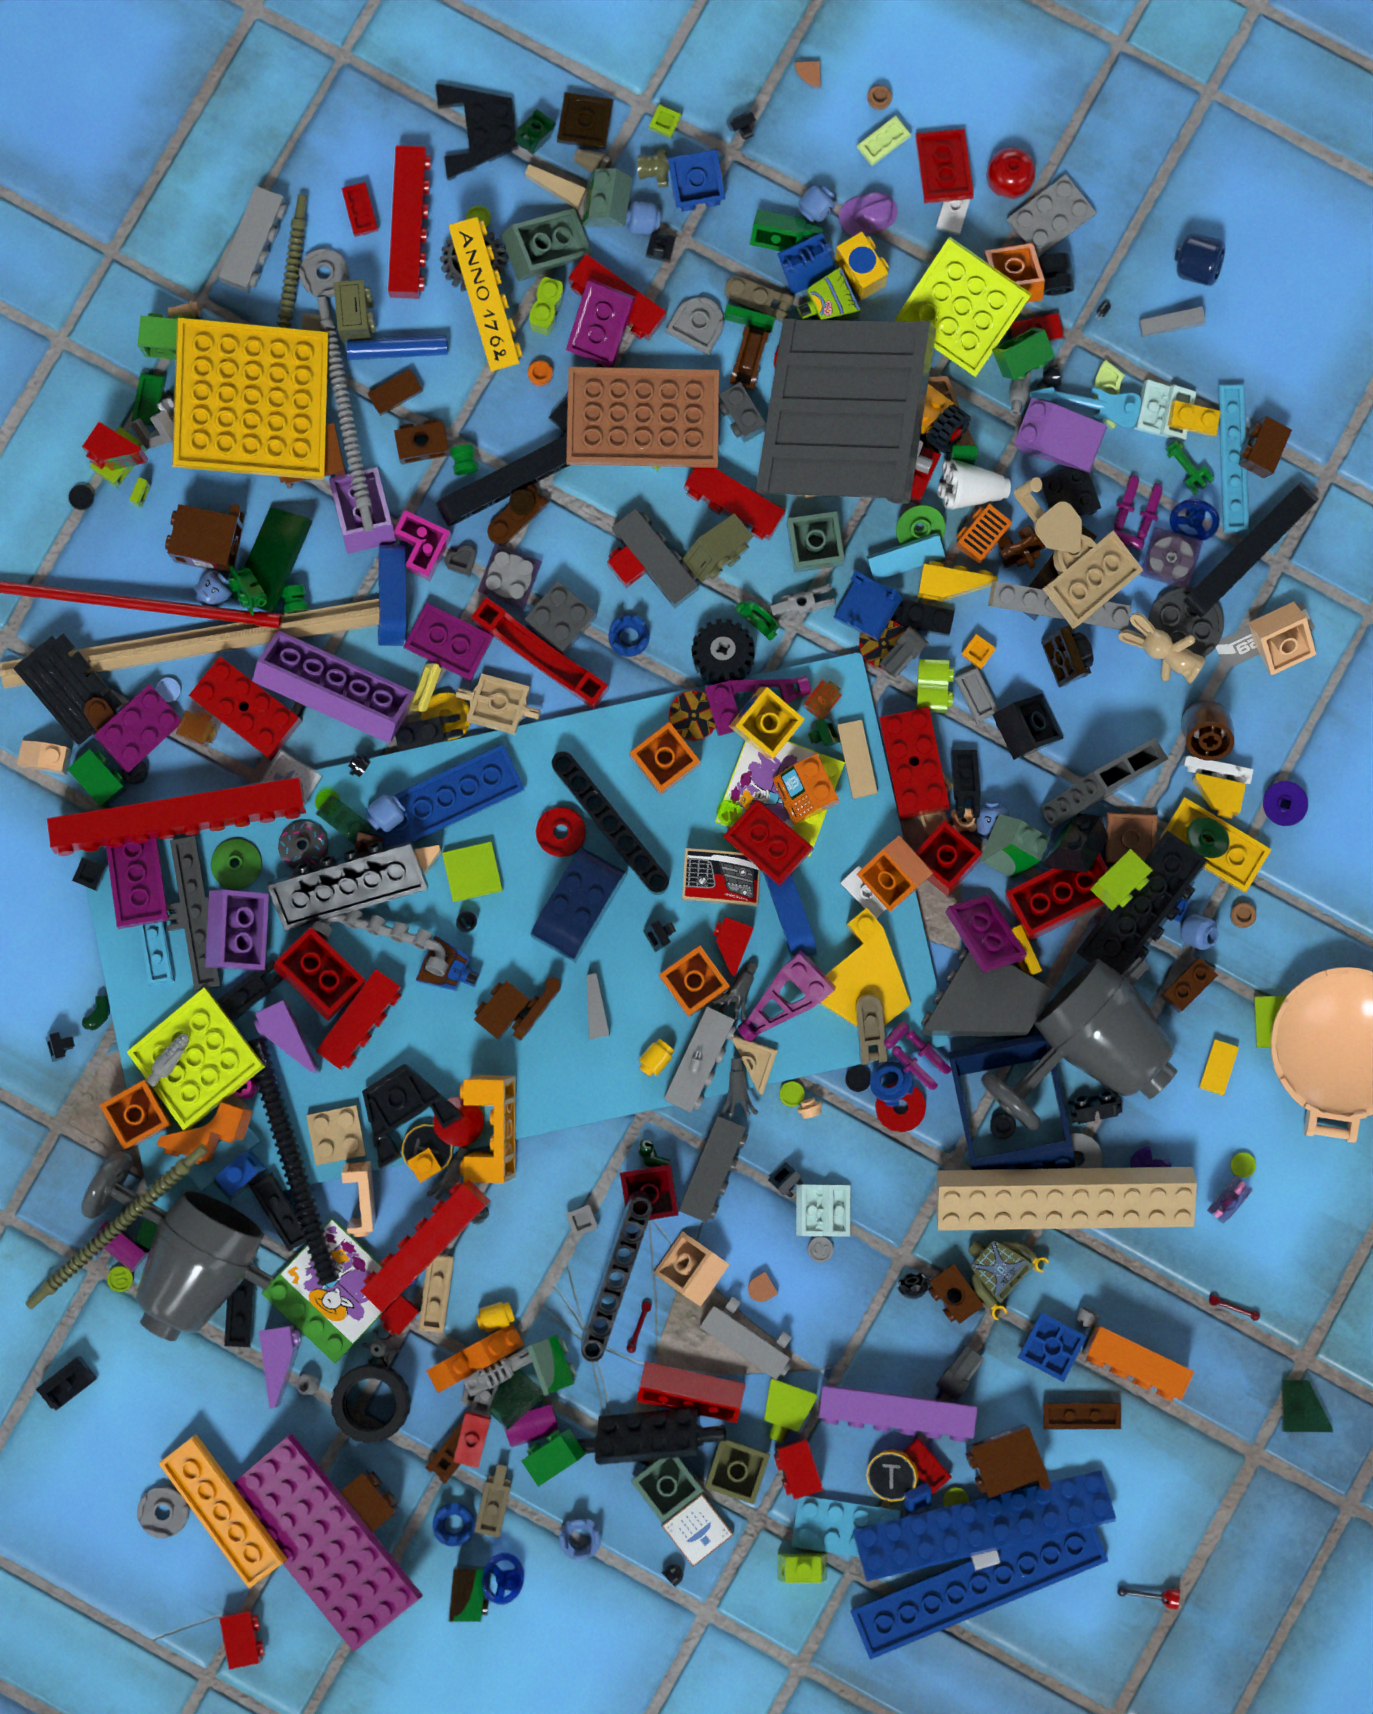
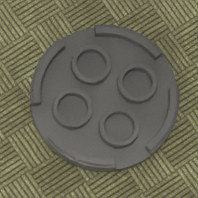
M1179 587L1166 592L1153 605L1148 620L1155 629L1168 633L1173 644L1188 635H1193L1195 643L1186 649L1203 657L1208 656L1217 647L1224 631V619L1219 605L1216 603L1200 618L1183 602L1186 596L1194 589L1193 587Z

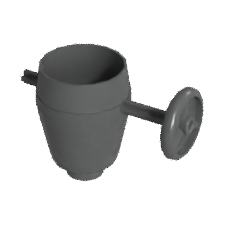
M1138 957L1121 975L1099 958L1093 960L1056 994L1035 1021V1026L1052 1048L1013 1089L996 1075L989 1072L982 1076V1085L1007 1113L1013 1115L1030 1130H1037L1040 1127L1041 1121L1039 1116L1024 1101V1098L1063 1058L1122 1096H1131L1141 1091L1148 1099L1155 1097L1169 1084L1178 1070L1169 1062L1174 1052L1173 1043L1138 991L1132 986L1150 966Z
M120 1150L112 1154L97 1171L87 1188L81 1204L82 1214L90 1219L98 1217L110 1206L114 1199L130 1207V1204L135 1202L136 1198H140L138 1194L123 1186L131 1168V1155L128 1152ZM184 1190L168 1212L154 1204L151 1207L148 1206L147 1211H143L142 1216L156 1223L158 1227L139 1283L136 1300L145 1311L140 1320L141 1325L156 1336L165 1340L176 1341L181 1331L186 1333L199 1331L244 1278L264 1290H267L272 1284L274 1277L253 1265L264 1236L263 1231L250 1218L233 1207L206 1194L193 1190Z

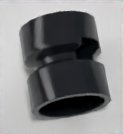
M1053 253L1038 259L1045 280L1043 295L1056 296L1074 291L1073 275L1069 273L1072 269L1070 254Z

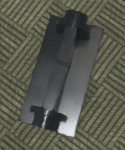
M1104 1091L1098 1096L1093 1097L1080 1096L1075 1098L1074 1101L1067 1102L1072 1112L1070 1113L1072 1123L1082 1124L1096 1121L1094 1114L1096 1111L1099 1112L1100 1120L1117 1117L1119 1113H1123L1122 1100L1117 1092Z

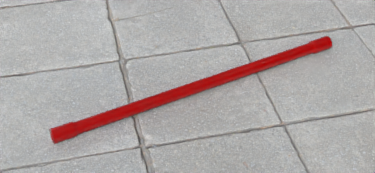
M0 581V593L255 624L261 627L280 629L282 614L258 611L254 612V615L251 616L249 611Z

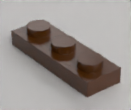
M1043 1403V1429H1121V1403Z

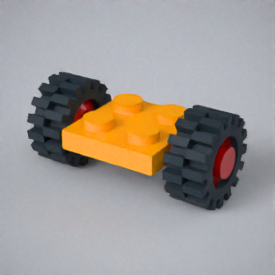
M928 384L921 434L923 435L929 430L930 433L927 434V441L942 453H946L951 450L953 445L957 444L958 440L960 441L962 434H965L966 428L970 424L971 418L967 413L954 405V402Z

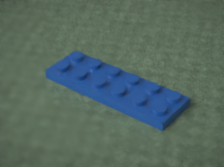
M502 744L394 795L406 810L403 812L405 818L390 832H385L381 828L376 832L379 837H383V845L389 844L394 846L411 840L415 843L525 791Z

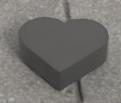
M463 545L458 551H451L446 555L445 565L453 572L470 577L476 560V552L472 546Z

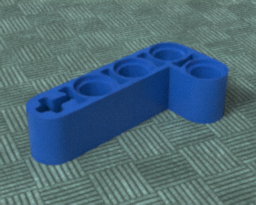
M379 544L378 646H404L406 634L405 545Z
M763 872L791 958L799 951H802L807 957L817 955L815 940L792 874L779 886Z

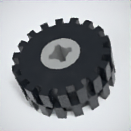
M716 619V624L712 625L710 621L706 623V628L703 629L701 627L698 630V636L693 638L691 648L692 660L696 672H700L703 680L708 678L709 683L714 685L715 682L744 680L745 674L751 672V666L755 662L754 641L750 637L747 628L743 630L742 624L739 622L733 625L730 619H727L726 623H722L721 619Z

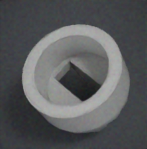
M1081 1307L1077 1314V1322L1080 1326L1083 1325L1085 1329L1091 1328L1096 1324L1100 1316L1088 1308Z
M302 1374L297 1382L298 1391L303 1395L315 1394L320 1387L318 1378L312 1374Z

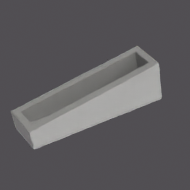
M1203 306L1142 319L1139 321L1141 336L1146 337L1201 327L1205 323Z
M597 973L587 975L589 1040L610 1035Z

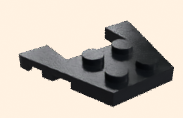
M435 84L438 109L464 106L470 153L444 156L447 181L455 179L456 176L466 171L470 172L483 163L491 162L518 149L517 142L514 141L516 129L512 98Z
M407 1064L399 1066L362 1091L368 1120L374 1137L372 1139L377 1150L379 1159L377 1162L380 1169L386 1168L402 1157L389 1134L431 1107L443 1129L448 1128L465 1117L457 1107Z

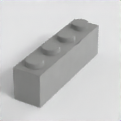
M255 186L220 272L219 279L222 284L249 294L252 287L255 288L260 278L258 271L261 264H266L269 256L268 246L270 242L275 241L278 234V228L276 227L279 219L283 220L287 212L288 206L285 205L286 202L282 195Z
M709 1007L706 1008L665 1095L664 1101L692 1113L693 1109L699 1110L705 1097L701 1095L704 1085L710 1086L716 1074L711 1070L715 1062L721 1063L726 1052L722 1048L726 1039L731 1041L737 1029L733 1025L735 1019ZM698 1050L697 1057H699L701 1051V1066L699 1072L692 1073L689 1070L690 1063Z

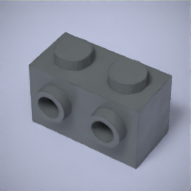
M741 382L719 394V410L724 417L728 416L732 423L730 424L731 430L737 438L740 437L743 443L765 431L766 423Z

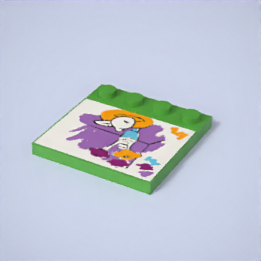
M332 1218L322 1229H325L323 1234L328 1239L326 1244L330 1245L328 1251L332 1252L330 1257L335 1262L333 1267L337 1268L335 1274L339 1275V1279L322 1286L317 1285L319 1279L314 1275L316 1270L312 1269L314 1263L310 1262L312 1257L307 1252L309 1247L305 1246L273 1280L268 1289L264 1290L261 1294L336 1364L385 1311L381 1313L360 1291L366 1285L363 1280L373 1270L378 1273L383 1266Z

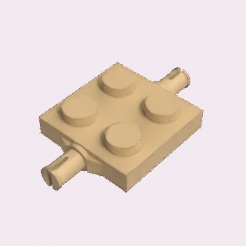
M481 673L478 685L473 691L460 687L457 689L456 698L470 701V709L467 715V722L516 735L519 722L524 716L538 720L541 709L527 706L526 701L530 692V686Z

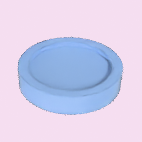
M173 678L161 679L155 688L166 703L175 702L181 694V687Z

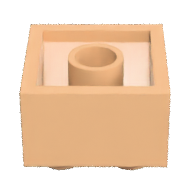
M1295 602L1249 622L1253 641L1271 676L1316 655L1307 617Z
M682 1231L653 1274L701 1307L730 1264Z

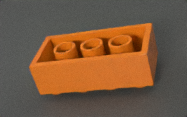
M1094 1325L1082 1351L1083 1354L1087 1355L1086 1361L1101 1368L1106 1364L1111 1367L1109 1372L1124 1379L1129 1375L1134 1378L1132 1383L1147 1390H1150L1152 1386L1157 1389L1155 1394L1172 1402L1174 1398L1182 1400L1194 1374V1371L1097 1325Z

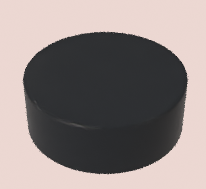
M140 761L130 772H126L122 768V776L128 783L138 785L146 780L148 768L143 761Z
M1002 1113L992 1118L990 1131L996 1138L1007 1139L1015 1132L1016 1124L1010 1115Z

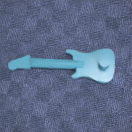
M1053 387L1036 390L1029 395L1030 400L1031 398H1036L1050 403L1057 401L1097 409L1099 413L1094 415V420H1110L1124 429H1131L1135 426L1141 406V398L1135 393L1113 395L1098 388H1092L1091 390L1092 393L1098 396V399L1054 391Z

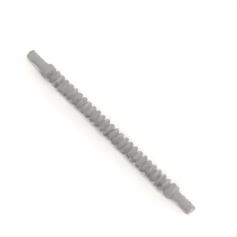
M322 296L317 298L321 317L319 326L322 332H328L329 359L327 364L330 365L328 370L332 371L330 377L333 378L331 380V383L334 384L332 389L336 391L334 393V397L337 398L335 403L339 404L336 409L340 411L338 413V417L341 418L339 423L343 424L340 429L344 431L342 433V437L345 438L343 443L347 444L344 449L348 451L346 453V457L349 458L347 463L351 464L349 466V470L352 471L350 477L354 478L351 480V483L355 484L353 486V490L356 491L354 497L357 498L355 503L357 509H360L364 532L372 531L374 528L369 508L372 503L370 497H368L369 491L366 490L368 485L364 483L367 480L366 477H363L365 471L361 470L364 465L360 463L362 462V457H359L361 451L357 450L360 445L356 443L358 441V437H355L357 431L353 430L356 425L352 423L354 421V418L351 417L353 411L349 410L352 406L348 403L350 401V398L347 397L349 392L345 390L348 386L344 383L346 378L342 377L345 372L341 370L343 369V364H340L342 358L338 357L341 352L338 351L339 345L336 344L338 342V338L335 337L337 332L333 331L336 327L334 320L330 317L327 297Z

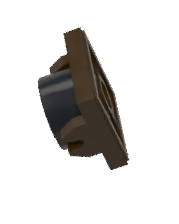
M1068 625L1041 641L1059 688L1091 674L1090 667L1093 665L1094 660L1093 650L1084 634L1080 632L1075 633V630Z

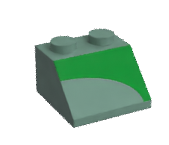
M617 168L595 169L588 178L581 226H625L632 177Z
M999 814L980 861L1013 879L1041 861L1050 837L1020 819Z
M557 1334L527 1346L544 1396L575 1383L573 1378L578 1376L573 1362L569 1364L567 1362L565 1354L569 1353L564 1338L559 1339Z

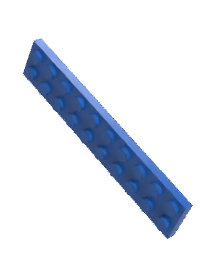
M1102 1470L1050 1482V1488L1047 1490H1043L1040 1485L996 1495L991 1498L987 1497L854 1529L853 1536L865 1580L868 1582L1115 1522L1116 1515Z
M1095 1527L997 1550L1000 1559L998 1564L975 1570L973 1561L970 1560L851 1609L850 1612L869 1659L871 1660L1108 1562Z

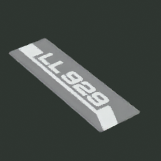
M1303 602L1296 604L1307 617L1310 631L1315 629ZM1249 626L1220 639L1216 647L1226 669L1260 654L1253 641Z

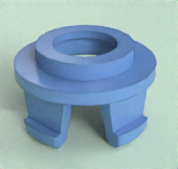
M585 1517L570 1519L563 1525L559 1534V1543L562 1551L568 1557L577 1561L591 1558L597 1553L601 1545L602 1537L599 1527L595 1522ZM576 1529H584L589 1533L590 1541L585 1547L578 1548L573 1545L571 1535Z

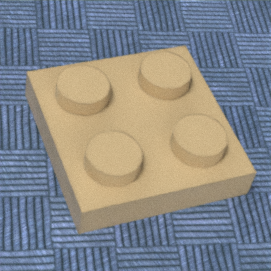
M357 1105L306 1115L316 1166L367 1156Z

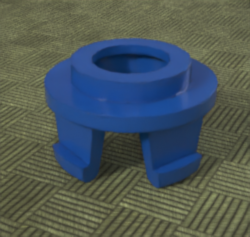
M628 615L616 618L609 629L608 638L612 649L616 653L625 657H633L641 654L647 648L650 633L642 618L637 615ZM632 628L638 633L636 644L626 646L621 642L620 634L624 629Z
M886 1062L879 1065L873 1071L870 1078L871 1091L879 1100L884 1101L886 1106H899V1100L907 1094H913L914 1082L910 1072L906 1073L904 1071L905 1066L898 1062ZM886 1073L898 1075V1083L892 1088H885L881 1085V1078Z
M458 1503L444 1505L436 1512L433 1518L434 1536L440 1543L447 1546H459L466 1543L473 1535L475 1529L473 1514L467 1507ZM450 1515H458L462 1518L464 1525L459 1533L452 1534L446 1530L445 1520Z

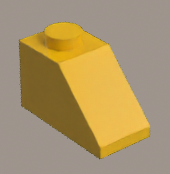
M1196 773L1193 776L1192 782L1211 811L1218 812L1217 816L1232 819L1233 816L1240 814L1246 787L1245 783Z

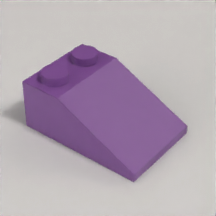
M1031 398L1014 444L1022 454L1090 473L1107 425L1054 403Z
M377 467L364 470L365 475H363L367 479L364 483L368 485L366 490L369 491L368 497H370L372 503L371 507H369L374 528L372 531L364 532L360 509H357L355 503L357 499L354 497L356 491L353 490L355 484L351 483V480L354 478L350 477V474L329 478L347 554L379 547V544L388 545L396 543Z
M282 1000L255 1013L257 1020L254 1021V1024L260 1035L266 1036L314 1074L320 1073L319 1067L287 1002Z
M295 1325L259 1331L269 1409L281 1405L299 1351L298 1346L302 1345L301 1332L296 1330Z

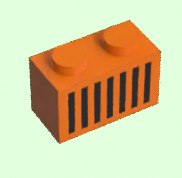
M990 504L985 509L980 507L972 517L975 522L970 528L965 526L956 537L959 539L956 547L978 565L982 563L1013 523Z

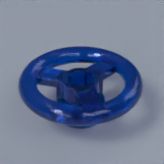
M1188 499L1180 502L1173 508L1170 513L1169 523L1172 531L1179 538L1189 542H1201L1211 538L1217 532L1220 518L1217 510L1208 502L1199 499ZM1186 508L1185 516H1178ZM1206 511L1212 517V525L1208 531L1203 526ZM1178 524L1189 525L1195 528L1198 535L1184 532Z
M499 1553L493 1556L486 1564L482 1574L484 1594L491 1602L498 1605L512 1602L519 1595L524 1584L523 1566L520 1560L511 1553ZM506 1560L511 1562L515 1568L505 1571L501 1570L496 1564ZM491 1572L496 1577V1583L498 1584L496 1595L490 1588ZM505 1590L511 1591L507 1596H504Z

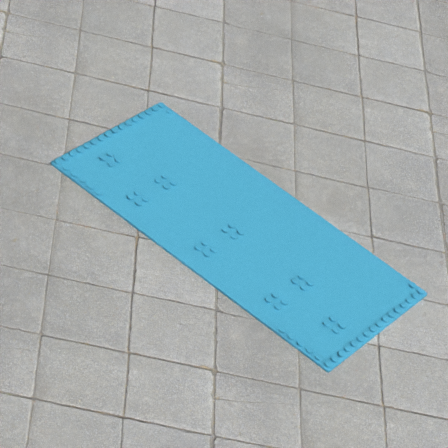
M860 653L751 675L744 679H794L806 675L810 684L811 694L799 697L788 703L805 720L788 741L844 762L841 743L833 746H824L823 742L811 744L808 736L809 733L818 730L815 722L820 721L827 712L822 710H828L830 703L832 706L838 697L841 698L826 718L832 719L838 738V724L862 720L878 794L852 799L846 766L844 764L835 788L840 803L827 810L810 858L806 857L792 873L816 944L817 955L809 958L824 975L861 946L846 925L865 909L840 883L858 866L863 868L899 835L904 840L865 665ZM712 684L520 725L517 728L516 735L497 730L368 758L371 762L360 777L355 774L353 776L349 774L351 770L348 767L349 763L312 770L322 777L305 802L306 813L300 814L301 816L298 818L287 819L280 817L275 818V821L270 823L255 821L250 822V825L245 827L231 825L225 826V829L221 831H210V829L201 830L196 835H185L182 833L176 834L171 839L162 840L159 837L157 838L167 905L180 903L170 840L196 836L206 898H209V891L214 890L269 894L266 966L271 961L275 962L313 925V923L284 930L267 887L268 882L290 876L296 871L285 864L278 851L279 838L283 830L290 824L307 821L318 825L326 834L329 843L326 857L334 856V859L344 857L343 854L346 851L355 849L358 832L378 835L375 828L367 820L369 815L366 808L383 794H387L390 797L497 746L504 745L525 791L413 843L415 849L439 845L443 853L492 842L503 892L453 903L441 853L425 876L429 885L428 890L358 909L363 913L362 919L370 921L372 915H377L386 920L385 926L393 928L395 922H400L409 927L408 933L415 935L419 929H423L432 934L431 940H433L435 935L471 958L467 968L480 973L475 987L461 982L458 990L453 991L419 983L416 981V977L428 949L421 950L410 943H398L387 936H375L367 932V930L360 928L352 929L344 925V923L333 922L330 924L332 933L326 942L365 979V983L375 969H377L402 987L400 991L402 994L401 999L394 1007L390 1005L386 1010L387 1018L379 1028L375 1025L370 1032V1035H372L371 1040L365 1048L359 1047L354 1054L357 1056V1059L349 1069L346 1067L343 1071L338 1069L315 1051L356 995L327 1021L284 980L272 989L270 994L233 1021V1024L247 1042L261 1037L267 1040L265 1046L269 1047L267 1050L271 1054L269 1059L274 1063L272 1069L275 1068L276 1072L274 1075L278 1076L276 1082L281 1086L279 1091L283 1092L281 1098L285 1099L283 1104L288 1109L286 1114L290 1115L288 1121L292 1122L290 1127L291 1130L295 1131L293 1137L297 1138L295 1143L299 1145L298 1153L301 1152L302 1154L300 1160L304 1161L302 1166L306 1168L304 1173L309 1177L307 1179L308 1183L313 1185L342 1178V1170L345 1163L371 1161L372 1171L381 1170L377 1162L379 1160L376 1147H374L373 1131L368 1120L362 1091L403 1064L409 1065L446 1099L460 1097L461 1083H464V1079L471 1076L515 1075L516 1140L673 1106V1104L664 1101V1098L707 1007L719 1011L724 1004L712 1005V1002H710L688 1018L659 978V974L699 945H701L727 981L730 988L740 973L745 971L749 962L758 965L746 998L745 1016L746 1019L748 1018L782 966L791 959L785 935L763 872L760 870L758 906L682 901L685 848L740 853L723 837L730 828L715 823L745 740L736 732L718 737L716 728L711 735L703 740L689 741L683 739L701 761L700 766L661 796L629 756L630 751L669 722L670 706L676 697L683 692L692 690L705 693L704 688ZM794 684L793 689L795 692H798L797 686ZM823 684L824 686L821 688L818 694H823L826 688H828L829 691L825 695L826 697L822 695H818L816 697V703L818 706L812 713H810V709L815 704V698L811 701V703L808 705L806 709L803 708V706L813 695V693L816 691L819 685ZM778 687L769 688L778 697L782 698ZM738 692L735 694L734 699L739 713L754 695L752 692ZM833 692L835 695L829 702L827 698H829V696ZM818 697H822L829 707L824 709L825 706L820 704ZM820 709V712H822V714H820L818 717H815V714ZM565 751L573 756L663 869L669 879V886L665 893L654 895L648 891L558 778L552 768V758L556 753ZM561 758L557 761L556 767L559 770H566L570 767V761L566 758ZM576 778L572 782V787L576 790H582L586 786V781L583 778ZM262 782L252 783L248 785L260 784ZM594 797L588 801L587 805L590 809L597 810L601 807L602 802L599 798ZM556 807L570 808L581 816L586 828L583 848L620 868L627 874L576 963L533 939L530 935L539 915L576 855L574 853L571 856L562 858L551 856L543 851L537 842L536 827L538 820L543 813ZM608 817L603 822V826L608 830L614 829L618 824L617 820L613 817ZM559 825L554 829V836L556 838L564 839L567 837V827ZM623 837L619 841V846L625 850L630 849L633 846V840L630 837ZM231 839H241L251 843L258 850L262 861L261 872L256 881L250 886L238 890L222 886L214 878L211 870V858L214 851L223 842ZM300 841L298 843V848L300 850H303L307 847L306 841ZM103 846L93 852H85L84 850H79L78 852L80 861L83 857L107 868L98 890L95 891L86 887L126 1088L128 1089L142 1080H146V1078L130 1058L127 1051L200 990L196 991L194 989L185 929L167 931V925L176 924V920L164 921L174 982L148 986L138 926L118 929L116 925L106 846ZM642 856L638 857L634 864L638 869H645L648 867L649 861L646 857ZM238 859L231 861L232 868H237L240 864ZM655 876L650 881V885L654 889H661L665 884L664 879L660 876ZM914 891L891 912L886 909L877 918L884 928L911 1002L910 1006L884 1026L886 1039L899 1023L906 1022L909 1025L908 1031L913 1030L925 1044L930 1041L932 1043L930 1047L933 1049L948 1045L949 1037L929 1036L921 1033L924 1025L921 1024L924 1016L928 1011L933 1013L937 1006L933 1001L938 994V988L916 891ZM174 910L168 911V915L175 914ZM464 911L472 912L477 918L476 927L468 933L461 932L456 926L458 915ZM725 917L754 928L735 977L730 975L716 944L717 936L713 935L718 921L723 922ZM461 918V921L466 926V928H470L464 920V918ZM658 920L662 927L672 922L676 932L669 936L671 943L655 952L643 930ZM218 968L221 986L208 988V990L217 1001L254 971ZM273 970L261 978L267 985L279 974ZM597 973L610 1036L589 1040L587 975ZM549 978H557L560 981V992L522 1041L513 1036L515 1030L512 1029V1026L516 1020L499 1040L474 1020L477 1016L474 1014L475 1010L483 1001L486 1004L493 997L490 993L499 982L504 984L507 980L532 1001L535 996L540 998L545 992V983ZM787 981L780 990V995L788 1003H795L805 996L793 981ZM725 991L723 994L714 999V1001L720 998L722 995H724L727 991ZM771 999L764 1006L763 1011L769 1018H774L783 1012V1009ZM282 1000L287 1002L319 1067L320 1073L314 1074L266 1036L260 1035L254 1024V1021L257 1020L255 1013ZM731 1002L722 1014L733 1018L736 1003ZM820 1004L760 1033L752 1040V1042L778 1050L766 1085L861 1064L857 1027ZM741 1006L738 1020L734 1021L733 1025L737 1027L734 1036L743 1038L738 1031V1026L744 1021L741 1019ZM526 1007L518 1018L520 1016L525 1018L530 1009ZM906 1034L895 1045L901 1047L902 1051L904 1050L906 1054L919 1052L918 1048L914 1046L915 1044H912L911 1040L907 1039ZM658 1039H661L675 1052L671 1055L673 1057L658 1076L653 1074L649 1077L638 1068L641 1065L638 1059L652 1042L656 1043ZM726 1039L722 1048L726 1052L721 1063L715 1062L711 1070L716 1074L710 1086L704 1085L701 1095L705 1096L704 1099L728 1094L729 1075L730 1071H732L731 1058H741L732 1039L731 1041ZM877 1045L868 1046V1050L877 1051ZM886 1048L887 1058L897 1057L892 1053L893 1048ZM742 1061V1070L745 1073L747 1089L755 1088ZM244 1084L239 1089H247L248 1085ZM257 1090L253 1098H240L248 1104L246 1109L253 1111L248 1126L261 1140L251 1151L267 1168L254 1182L272 1172L283 1191L291 1189L290 1185L286 1184L288 1178L284 1177L286 1172L281 1168L284 1165L283 1162L279 1161L281 1156L277 1154L279 1149L274 1145L276 1139L272 1138L274 1133L270 1132L272 1126L268 1124L269 1117L265 1115L267 1110L263 1109L265 1103L261 1101L262 1094H259ZM158 1095L157 1097L173 1126L138 1145L147 1189H150V1186L155 1184L156 1180H161L160 1177L165 1175L166 1171H171V1167L175 1166L179 1159L187 1157L183 1154H180L179 1157L164 1153L165 1148L157 1146L161 1136L184 1131ZM219 1105L191 1129L207 1125L216 1115ZM357 1105L367 1156L316 1166L306 1115ZM478 1106L483 1114L484 1125L482 1132L474 1142L462 1148L472 1150L490 1146L491 1135H494V1125L490 1123V1112L494 1110V1106ZM431 1107L389 1134L401 1156L402 1143L406 1135L413 1128L423 1124L434 1125V1112ZM453 1146L452 1154L458 1153L460 1146ZM403 1156L386 1168L406 1164ZM183 1175L182 1179H178L177 1184H173L172 1188H168V1192L163 1193V1196L161 1198L158 1197V1201L153 1202V1204L168 1212L184 1190H193L206 1194L225 1204L253 1198L255 1195L248 1186L235 1199L230 1201L214 1182L204 1191H201L188 1175Z

